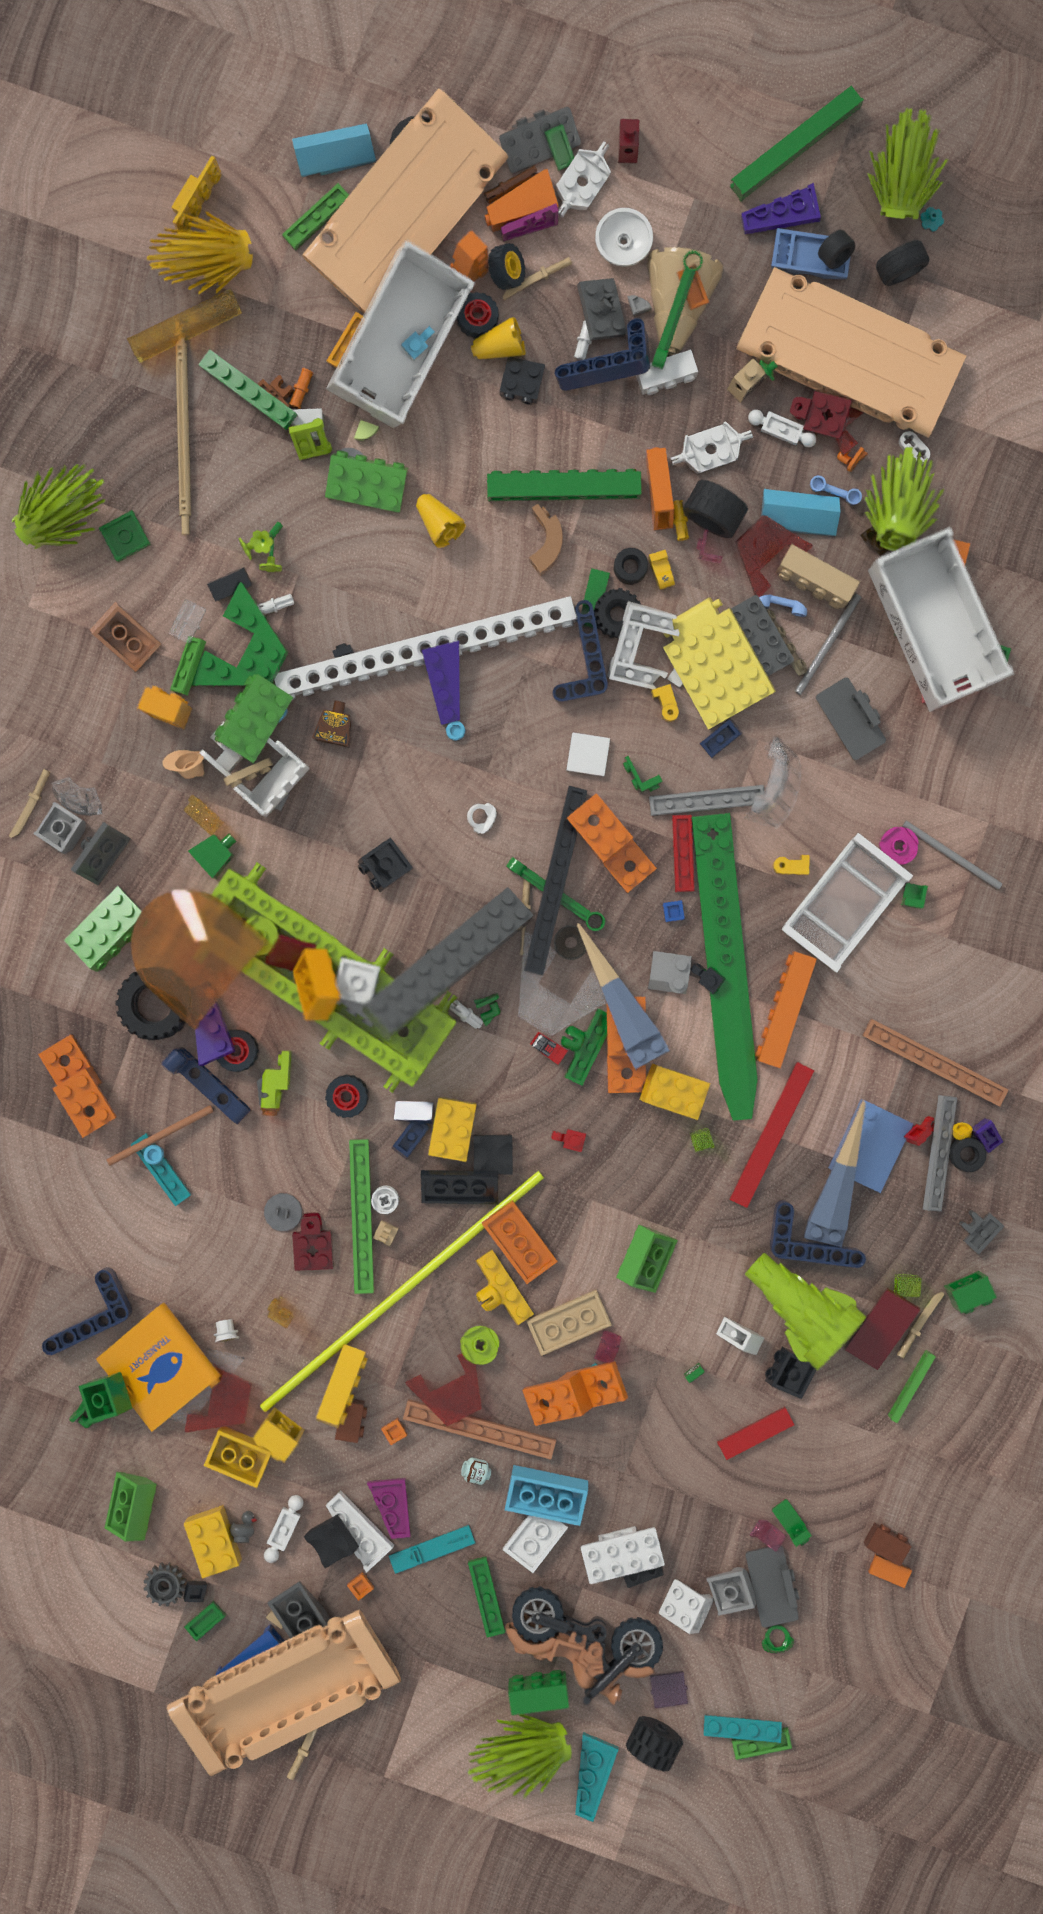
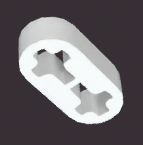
M907 431L899 438V446L903 451L906 447L913 448L912 453L916 461L919 451L925 453L924 459L920 458L922 465L926 458H930V450L915 433ZM905 438H911V444H905Z

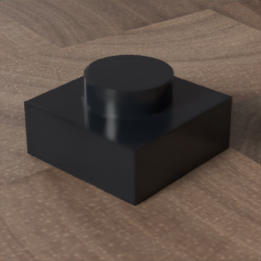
M346 643L336 646L335 650H332L335 658L354 653L352 646Z
M187 1581L183 1597L184 1601L204 1602L208 1586L206 1581Z

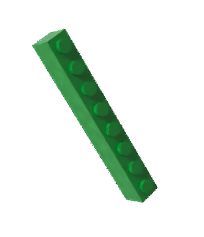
M590 469L587 472L568 470L567 473H560L559 470H550L549 473H541L539 470H532L529 473H522V471L518 470L511 471L510 473L492 471L491 474H487L488 501L640 499L641 471L636 469H626L625 472H618L617 469H608L606 472H598L596 469Z

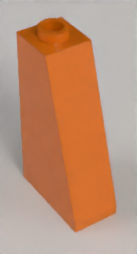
M548 169L539 172L487 206V214L484 216L487 227L491 226L492 232L501 230V227L508 222L519 220L557 203V207L559 206Z
M655 447L646 450L654 530L673 528L674 504L666 448Z

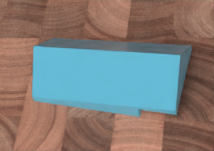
M367 124L292 139L301 177L320 173L322 176L376 162Z
M764 489L760 528L778 529L780 532L836 536L841 512L839 497Z

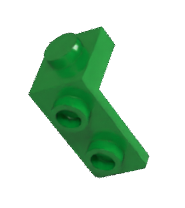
M629 756L624 758L623 766L627 773L631 772L634 778L631 781L636 791L640 790L642 793L649 789L652 792L660 788L659 784L662 783L660 775L642 783Z
M784 1499L772 1508V1512L787 1531L796 1547L802 1546L810 1540L812 1535L808 1527L788 1499Z

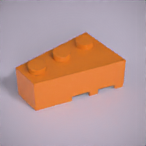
M471 230L457 243L453 254L455 262L454 264L451 263L449 267L475 282L479 277H484L489 271L488 247Z

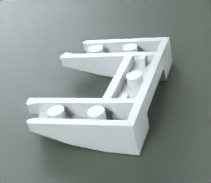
M627 602L623 617L624 623L614 657H612L607 673L608 678L649 689H656L653 683L660 675L665 679L668 673L634 663L643 628L679 636V630H674L672 619L677 618L676 615Z

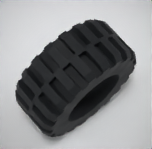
M162 967L142 968L130 974L129 978L122 982L123 986L117 992L119 997L116 1000L115 1006H118L119 1011H116L118 1017H121L122 1021L120 1023L123 1027H127L128 1032L132 1035H137V1038L152 1041L174 1036L175 1033L180 1032L184 1028V1024L188 1023L190 1019L189 1014L192 1013L193 1009L191 1007L192 996L189 993L191 990L184 983L185 980L172 970ZM153 985L167 990L172 1002L169 1015L158 1022L146 1020L138 1009L140 993L143 989Z

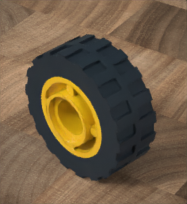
M507 243L491 249V253L488 256V269L494 284L502 290L521 286V283L524 282L526 267L519 248L514 246V244Z

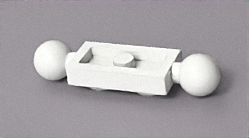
M752 410L748 415V420L752 425H763L762 432L795 446L798 440H801L805 447H812L817 441L816 435L813 432L802 433L803 425L772 412H768L767 417H764L760 410Z
M293 1495L289 1498V1509L283 1507L266 1543L271 1545V1547L264 1552V1559L268 1563H274L278 1560V1549L281 1551L285 1550L301 1515L296 1513V1511L303 1507V1499L299 1495Z

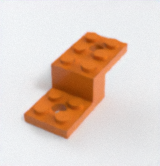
M597 793L567 817V820L591 847V851L626 893L657 869L634 842L633 836ZM591 815H596L599 818V824L591 826L588 818ZM627 861L634 862V871H626L624 864Z
M634 997L646 1013L645 997ZM607 1004L608 1093L642 1092L646 1082V1065L635 1070L625 1051ZM624 1068L632 1070V1076L629 1079H625L621 1075Z
M73 1034L38 1054L57 1085L52 1089L82 1138L117 1118L98 1086L102 1083ZM63 1055H67L70 1058L68 1066L61 1064V1057ZM87 1106H92L95 1109L92 1117L87 1116L85 1113Z
M615 1361L570 1371L558 1380L525 1387L522 1390L535 1426L583 1416L593 1407L625 1401L628 1398ZM601 1380L606 1382L607 1388L601 1385ZM543 1399L548 1401L549 1407L543 1404Z

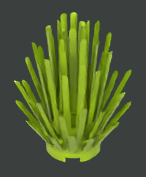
M906 108L904 113L900 112L899 124H893L892 137L889 135V126L886 124V158L885 152L882 151L878 153V162L874 159L873 152L869 151L877 181L874 175L867 174L880 203L881 216L919 219L920 210L944 183H939V180L936 179L948 159L943 162L941 167L935 170L928 182L939 160V157L933 159L929 167L940 129L937 130L936 128L931 139L928 140L931 128L929 126L931 115L927 116L926 110L923 111L921 109L919 111L918 120H915V122L911 120L912 108L909 110Z
M906 447L904 455L900 453V456L896 459L892 454V469L891 455H888L887 481L886 471L881 466L882 504L874 475L871 476L876 503L872 491L866 490L868 497H865L870 512L866 511L865 514L877 532V541L881 542L880 546L892 551H898L899 548L916 543L917 538L938 520L932 518L928 521L939 507V504L936 503L944 492V489L939 492L925 512L935 493L933 489L924 503L934 473L929 475L933 462L932 460L929 462L922 483L928 458L924 460L922 468L921 451H919L916 461V458L913 457L912 447Z
M76 464L60 481V478L65 474V465L42 494L41 492L53 472V467L49 469L40 485L41 475L37 472L32 488L29 487L27 495L28 483L25 481L20 497L18 514L12 519V522L15 521L16 529L14 531L24 544H31L35 546L34 549H38L42 545L64 546L63 544H78L76 541L55 540L71 539L72 537L82 536L81 533L94 531L95 528L91 527L64 533L65 531L86 525L87 522L71 524L99 511V509L93 510V508L105 502V499H101L78 512L102 496L101 494L94 496V493L104 483L103 479L97 482L96 479H89L81 485L95 469H90L83 476L76 477L85 468V464H83L74 473L79 467Z
M520 1714V1717L526 1718L523 1719L524 1722L496 1720L498 1723L513 1726L504 1727L505 1731L521 1732L520 1734L480 1738L482 1741L494 1742L476 1745L475 1749L491 1748L468 1754L474 1756L486 1753L485 1756L470 1760L469 1762L483 1764L497 1760L468 1771L469 1775L483 1772L472 1777V1780L475 1782L492 1778V1780L483 1783L482 1787L513 1775L490 1787L487 1790L488 1792L502 1786L496 1791L497 1794L527 1777L528 1780L513 1792V1796L529 1784L530 1786L524 1794L525 1798L540 1782L541 1784L544 1783L540 1789L542 1793L562 1763L571 1759V1744L567 1745L564 1735H567V1732L560 1722L550 1724L532 1716Z

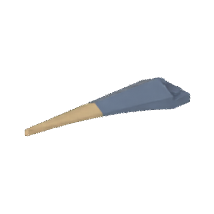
M577 924L621 1041L635 1070L670 1052L659 1030L582 926Z
M865 1101L861 1103L838 1158L808 1218L804 1232V1238L842 1247L849 1221L866 1105Z

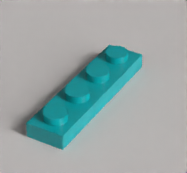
M145 1133L130 1145L133 1146L150 1137L149 1134ZM147 1147L136 1152L175 1206L192 1195L165 1156L161 1162L149 1164L144 1159V1151Z
M704 1715V1736L781 1743V1721Z

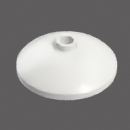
M631 208L614 209L607 213L597 226L595 235L596 246L601 256L613 265L621 267L635 265L648 255L652 247V227L648 219L637 210ZM626 240L627 243L623 245L620 241Z

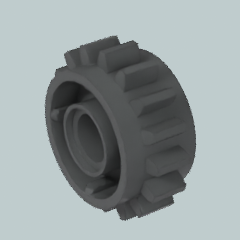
M162 1562L159 1567L154 1565L152 1571L149 1570L146 1574L148 1577L144 1579V1583L147 1584L143 1588L148 1593L146 1597H150L152 1599L151 1603L156 1602L159 1606L162 1604L169 1606L171 1602L175 1604L178 1598L183 1596L181 1591H185L186 1588L183 1585L186 1582V1578L182 1577L184 1572L179 1571L177 1565L175 1567L171 1566L170 1562L168 1565H164ZM161 1581H166L169 1587H163Z

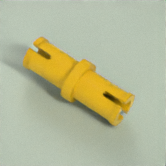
M683 500L673 501V524L676 527L677 541L688 540L690 538L686 523L688 518L683 512Z

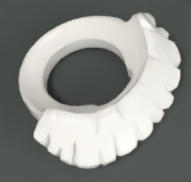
M489 803L485 805L475 804L467 813L468 823L473 827L474 832L478 834L488 832L496 819V808ZM476 809H483L487 815L485 823L476 824L473 821L472 815Z

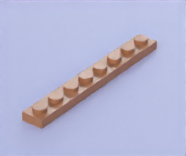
M870 1019L862 1035L999 1107L1009 1091L1005 1087L873 1019Z
M408 1399L403 1420L550 1460L556 1444V1439L410 1399Z

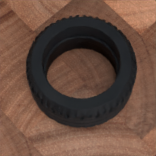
M913 240L896 247L877 261L876 270L882 283L886 286H892L919 273L928 265L930 259L923 243L919 240Z

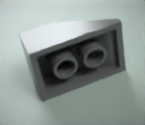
M301 1581L267 1602L290 1638L318 1625L325 1627L331 1619L324 1607Z

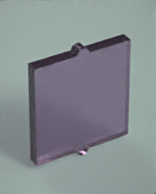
M683 1671L650 1676L652 1686L650 1692L653 1695L655 1708L688 1704L686 1693L688 1687L685 1685Z

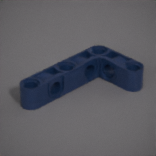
M174 1048L161 1062L172 1074L180 1073L234 1123L239 1124L251 1111L205 1066H199L198 1060L185 1048ZM193 1068L200 1070L198 1078L192 1076ZM222 1093L228 1096V1102L226 1104H223L220 1101V1095Z

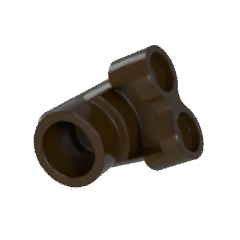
M873 526L860 535L863 541L868 542L880 556L889 551L877 545V542L880 541H877V532Z

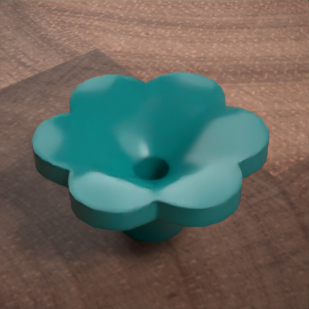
M928 207L926 212L920 215L922 227L930 229L932 232L936 231L944 223L940 209L935 210L933 207Z

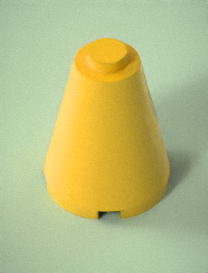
M511 317L473 340V345H471L473 356H477L478 359H491L525 355L524 340L522 341L521 339L522 333L516 318Z
M423 494L417 499V510L433 544L437 548L448 546L450 544L449 540L452 538L456 540L466 528L464 519L434 496Z

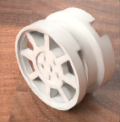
M391 1186L377 1188L371 1199L373 1208L381 1214L393 1212L399 1203L398 1192Z

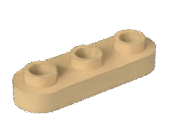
M267 758L237 771L223 780L227 786L236 787L243 783V779L249 781L257 777L256 773L258 772L263 775L271 771L270 766L273 763L270 758Z

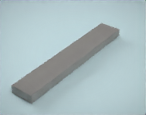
M764 785L649 797L651 816L766 804Z
M938 1095L923 1203L924 1210L942 1211L957 1097Z

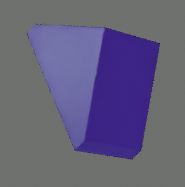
M984 1118L972 1127V1134L984 1145L987 1153H990L1003 1143L999 1132L991 1120Z

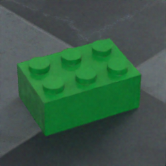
M552 1670L546 1674L535 1672L531 1676L514 1675L512 1678H509L508 1695L511 1716L569 1708L566 1671Z

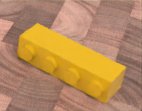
M343 1345L317 1413V1421L335 1428H339L340 1424L344 1425L347 1413L344 1412L347 1405L351 1406L354 1398L352 1394L353 1388L358 1387L361 1376L358 1375L361 1369H365L368 1358H365V1351Z

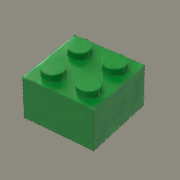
M976 1271L944 1286L952 1306L964 1314L973 1312L977 1306H987L993 1302V1299L997 1298L988 1277L980 1271Z
M121 1372L93 1379L78 1386L90 1423L115 1417L133 1409Z

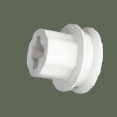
M233 1319L216 1322L217 1333L214 1334V1337H216L215 1343L239 1339V1336H237L238 1330H234Z

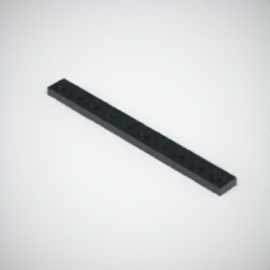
M568 786L524 972L540 976L544 974L577 837V830L567 820V817L585 803L588 790Z

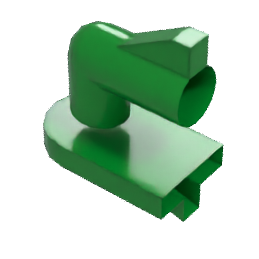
M498 993L485 998L474 999L477 1009L487 1004L490 1006L491 1010L480 1014L485 1026L489 1025L492 1019L501 1013L499 1005L495 1001L499 998Z
M83 1400L78 1409L69 1418L70 1422L73 1423L77 1420L84 1428H89L93 1424L103 1421L90 1423L89 1418L83 1415L86 1411Z

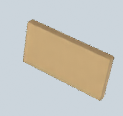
M597 1290L526 1320L541 1356L612 1326Z

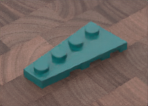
M585 1732L582 1735L575 1815L594 1822L619 1747Z

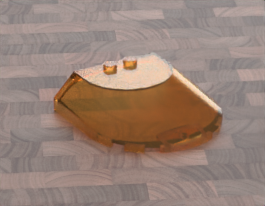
M181 889L157 897L143 909L133 929L131 952L136 971L147 988L192 1029L197 1030L206 1014L246 965L268 944V941L218 898L205 892Z

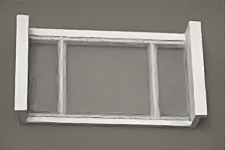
M857 833L784 924L782 931L837 973L844 960L913 875L861 834Z

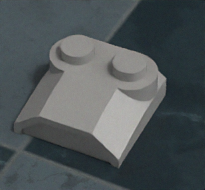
M53 802L51 809L37 831L34 832V835L61 853L66 854L74 849L86 829V822L61 805Z
M653 951L648 989L686 994L692 956Z
M735 1567L729 1572L707 1577V1582L718 1610V1616L755 1608V1593L749 1575L744 1568Z

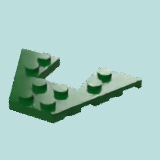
M240 582L223 617L251 631L254 635L237 667L208 651H204L191 686H245L244 683L247 678L254 674H259L273 683L289 653L281 643L277 633L268 623L269 621L262 610L257 606L256 601L246 589L245 584Z

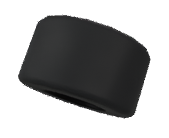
M837 230L823 241L818 250V256L829 269H836L843 265L853 254L856 246L855 241L844 230Z
M629 547L623 549L617 554L614 561L613 570L615 576L624 584L633 585L639 583L644 579L648 571L647 556L637 548ZM633 559L638 563V570L635 573H628L624 570L623 565L626 560Z
M974 1138L956 1139L951 1144L949 1158L957 1169L964 1172H974L984 1165L986 1150L984 1145ZM966 1147H971L975 1152L974 1159L969 1162L963 1161L960 1156L962 1149Z

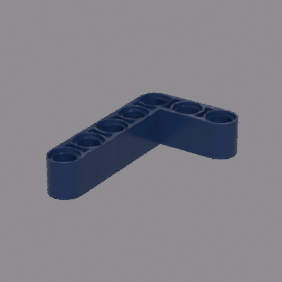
M635 318L628 323V350L558 366L554 373L560 389L564 391L640 375L649 371L651 366L649 341L643 320Z
M581 600L577 603L575 614L588 679L556 685L552 691V696L558 702L604 693L608 687L593 606L587 600ZM582 604L587 605L589 613L581 614L578 610L579 606ZM586 623L591 624L593 627V631L589 634L584 633L582 630V626ZM589 642L596 645V651L593 653L586 650V645ZM593 661L600 664V670L597 672H593L590 669V663ZM596 680L603 682V690L597 691L594 689L593 684ZM577 684H582L585 687L584 694L578 695L575 692L574 688ZM558 688L566 690L565 698L560 699L556 696Z
M785 1200L776 1203L770 1239V1250L776 1257L860 1268L865 1264L866 1257L857 1248L791 1240L794 1208ZM783 1205L789 1207V1211L785 1215L780 1214V1208ZM784 1224L787 1227L786 1231L782 1234L778 1233V1226ZM777 1244H784L782 1252H775ZM797 1246L803 1247V1252L800 1255L794 1254V1249ZM815 1249H822L820 1257L816 1258L813 1256ZM835 1251L841 1252V1257L838 1260L832 1259ZM855 1253L860 1254L858 1262L851 1261V1257Z
M105 1267L95 1275V1282L107 1305V1309L48 1337L42 1343V1350L45 1354L54 1355L130 1317L132 1306L112 1268ZM102 1273H107L109 1275L108 1282L102 1279ZM110 1290L117 1292V1299L111 1298ZM119 1307L125 1309V1311H126V1315H125V1316L119 1315V1313H118V1308H119ZM101 1316L108 1318V1324L101 1322ZM84 1324L90 1325V1333L84 1330ZM67 1332H70V1333L73 1334V1336H74V1340H73V1341H70V1340L67 1339V1337H66V1333H67ZM49 1341L56 1343V1349H52L49 1346Z

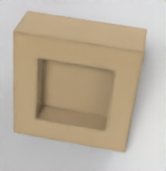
M381 1220L373 1238L390 1246L399 1228Z

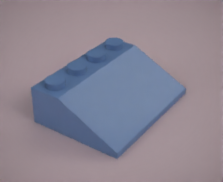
M863 1099L860 1100L828 1167L831 1170L843 1147L861 1103L865 1101ZM865 1101L866 1105L854 1181L881 1193L906 1141L904 1136L911 1130L913 1123Z

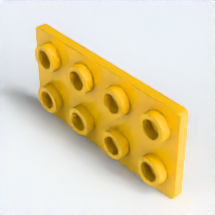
M214 156L210 157L198 178L193 175L189 176L171 208L177 212L173 220L176 229L190 231L192 226L188 223H192L193 220L184 217L183 213L192 217H198L202 210V204L211 195L212 187L219 182L221 171Z

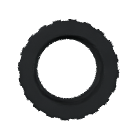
M699 480L686 501L683 512L691 521L706 531L719 537L732 538L748 512V506L741 498L727 488L712 481Z

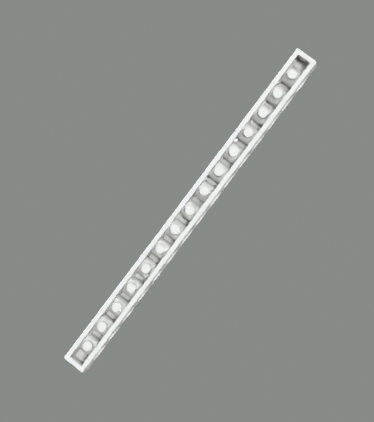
M570 596L280 672L275 678V684L278 688L291 695L293 699L296 698V695L300 694L309 696L314 694L315 690L328 691L333 689L332 686L334 685L347 686L353 680L358 679L359 682L366 681L372 675L377 674V677L387 675L388 671L391 670L400 672L406 670V666L414 665V667L425 665L424 657L421 653V648L425 645L433 647L439 645L442 641L453 642L457 641L460 636H466L468 642L464 645L459 644L460 656L464 651L476 652L486 645L489 648L500 645L499 642L507 640V643L518 640V637L524 635L526 638L537 635L536 632L543 630L544 633L554 631L555 627H571L577 618ZM556 611L560 613L561 617L558 620H553L550 614ZM538 616L542 619V623L534 625L531 621L532 618ZM520 621L524 624V627L521 630H516L513 624ZM496 627H504L505 632L502 635L496 634L494 631ZM479 631H484L487 636L485 639L479 640L476 634ZM404 651H411L413 653L412 657L404 659L402 657ZM387 655L394 657V661L391 664L384 663V658ZM368 660L375 661L374 668L367 669L365 667ZM350 665L357 667L356 672L353 674L347 673V668ZM331 670L338 671V676L334 679L328 677ZM312 675H319L320 679L317 683H310ZM296 679L300 680V687L292 688V682Z

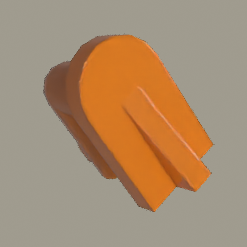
M843 438L837 459L848 465L847 471L852 472L868 453L864 451V448L860 447L852 459L848 454L854 447V444Z

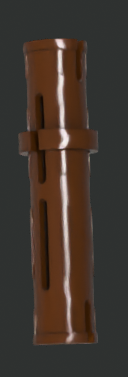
M535 165L505 182H499L498 186L484 192V197H487V203L491 204L538 174L536 173L538 170Z

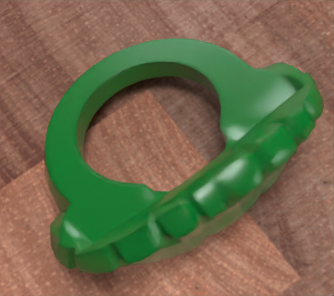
M774 1625L768 1628L765 1633V1639L762 1641L763 1649L770 1653L788 1651L793 1647L792 1644H794V1639L790 1637L788 1630L781 1625ZM780 1629L784 1632L785 1639L782 1646L775 1647L770 1641L769 1636L772 1630Z

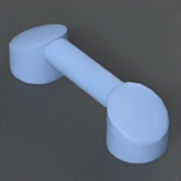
M820 475L814 476L810 481V487L814 492L823 490L844 498L850 505H856L862 499V494L858 489L846 491L827 484L824 477Z
M773 595L759 597L767 609H769L770 603L792 607V615L799 617L807 616V608L797 600Z

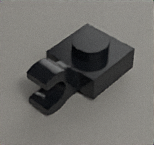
M697 963V965L694 964L690 969L694 974L701 977L698 983L712 994H715L726 980L713 967H709L706 970Z

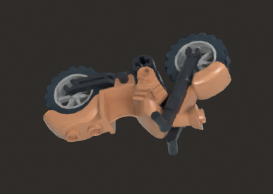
M538 1586V1588L530 1587L529 1590L521 1592V1595L516 1598L513 1605V1622L507 1623L505 1626L509 1640L515 1646L514 1649L517 1653H528L539 1660L546 1658L548 1661H552L553 1657L558 1656L569 1659L573 1664V1671L578 1684L585 1690V1697L583 1698L585 1705L590 1704L599 1693L607 1697L611 1704L615 1705L616 1701H620L622 1690L619 1689L620 1683H614L623 1674L632 1678H644L655 1673V1664H658L663 1653V1641L656 1625H653L647 1619L644 1620L641 1617L633 1619L632 1617L628 1618L625 1622L622 1621L615 1628L611 1639L614 1658L608 1662L605 1658V1638L607 1636L605 1620L602 1617L595 1616L589 1622H582L564 1615L559 1597L552 1593V1590L544 1589L541 1586ZM536 1600L543 1601L540 1607L536 1606ZM530 1602L533 1605L532 1610L525 1608ZM546 1603L550 1606L551 1610L544 1607ZM635 1631L642 1632L639 1638L634 1634ZM629 1633L632 1635L630 1641L625 1639ZM646 1634L651 1641L642 1642V1639ZM651 1645L650 1652L648 1653L642 1646ZM645 1655V1657L638 1659V1656Z

